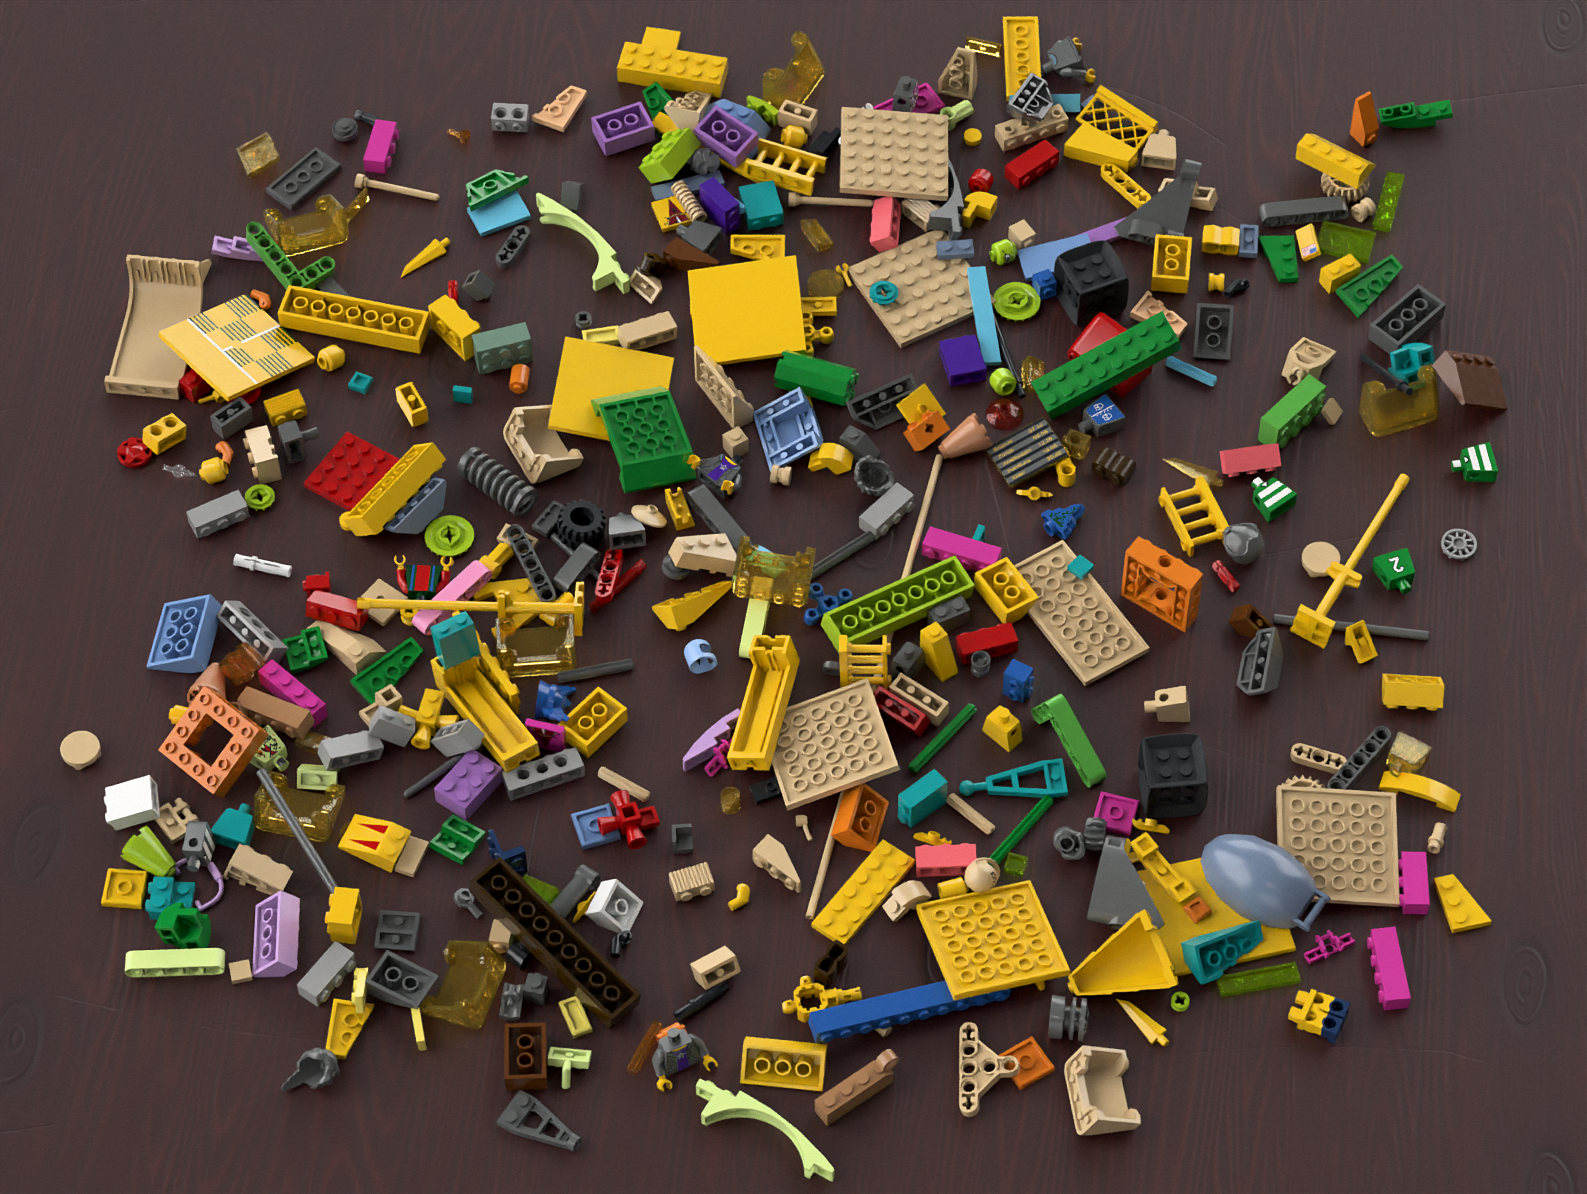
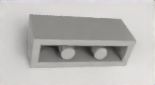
M896 483L859 517V528L865 532L871 531L875 536L874 539L877 540L881 535H885L893 524H897L906 512L908 513L913 509L914 494L899 483Z
M239 490L186 511L188 522L197 538L208 536L217 530L224 529L231 524L250 517L248 506Z
M469 719L441 727L430 742L446 757H450L463 752L466 753L470 750H476L482 744L481 739L485 734Z
M364 730L359 733L345 734L340 737L322 740L318 755L326 771L379 760L384 746L380 738L370 735L369 730Z
M335 941L297 984L299 995L317 1007L322 1002H325L329 998L331 991L335 987L340 986L345 975L354 970L356 966L355 953Z

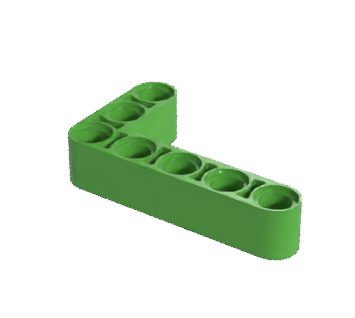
M250 222L247 225V242L286 290L288 285H300L302 288L313 290L318 283L330 276H334L335 261L331 257H322L303 270L298 271L259 222Z
M1058 694L1032 708L1033 718L1038 724L1050 720L1087 787L1090 788L1107 778L1105 769L1062 694Z

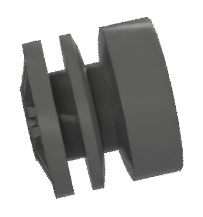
M1052 995L1048 1038L1061 1039L1064 1030H1067L1069 1040H1073V1031H1077L1078 1041H1083L1089 1015L1087 999L1082 998L1081 1007H1076L1077 998L1073 997L1071 1006H1066L1065 996Z

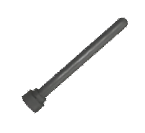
M483 743L475 751L480 753L485 750ZM466 753L457 754L404 791V797H411L447 772Z

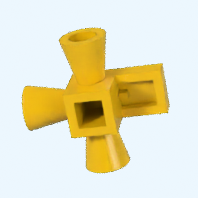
M426 688L419 711L402 704L400 705L399 713L415 718L417 731L411 743L419 749H428L430 747L431 736H435L439 728L459 722V715H440L445 698L444 691Z

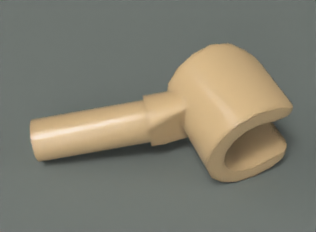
M797 815L796 827H803L807 840L812 841L813 839L808 829L807 816Z

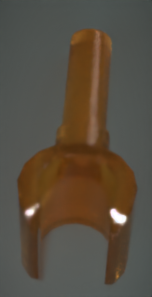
M452 129L447 130V133L459 137L462 143H466L467 137L470 138L471 136L470 131L467 129L461 132Z

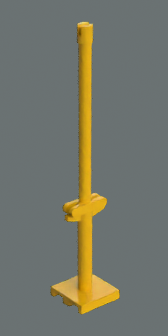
M1400 474L1396 480L1393 489L1345 566L1333 561L1330 567H1327L1325 572L1334 579V582L1316 611L1302 604L1300 605L1298 613L1294 618L1293 626L1290 629L1291 632L1323 649L1325 648L1336 623L1327 618L1326 615L1345 585L1357 589L1360 586L1362 575L1353 570L1397 498L1407 486L1410 478L1406 474Z
M576 582L574 603L514 602L510 592L500 590L498 592V602L371 599L358 597L357 609L498 612V622L500 624L510 623L513 613L574 615V636H582L585 613L584 582Z

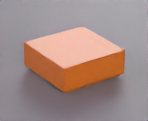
M1199 896L1183 906V911L1195 924L1209 916L1212 912Z

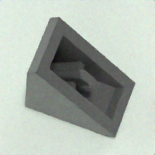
M563 182L560 205L571 212L578 213L584 183Z

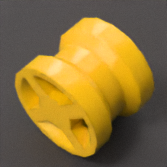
M1209 273L1208 291H1224V274L1214 275Z
M400 609L402 622L405 625L412 626V619L419 610Z

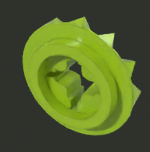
M254 485L246 491L245 502L249 508H254L256 511L258 509L265 510L266 507H271L272 503L275 502V493L267 485ZM258 494L263 498L262 502L258 500Z

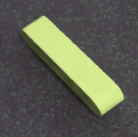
M758 577L753 579L739 648V657L750 659L748 653L753 636L764 635L773 591V579Z
M220 948L129 951L126 953L125 974L129 977L222 974L225 969V951Z

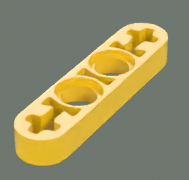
M1105 163L1101 166V177L1136 208H1140L1151 199V196L1115 164ZM1119 179L1124 180L1123 183H1117L1115 181ZM1130 189L1136 190L1134 193H1128L1127 191Z

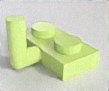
M550 1047L547 1065L563 1067L562 1088H570L571 1067L576 1069L589 1068L591 1050Z

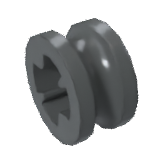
M586 311L577 313L575 316L576 326L580 329L589 328L592 324L591 314Z

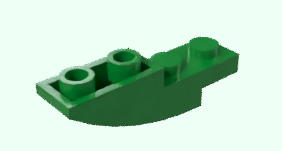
M1450 100L1414 106V102L1379 109L1381 125L1398 128L1435 126V121L1453 118Z

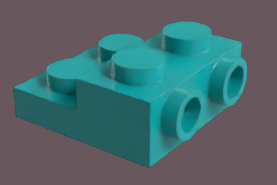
M154 877L153 882L148 884V894H151L150 900L146 899L145 911L149 913L150 919L158 920L161 912L174 903L183 902L186 908H192L196 888L195 882H176L174 877Z

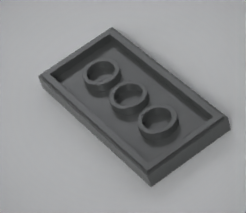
M315 147L266 188V193L292 211L339 172L342 166Z

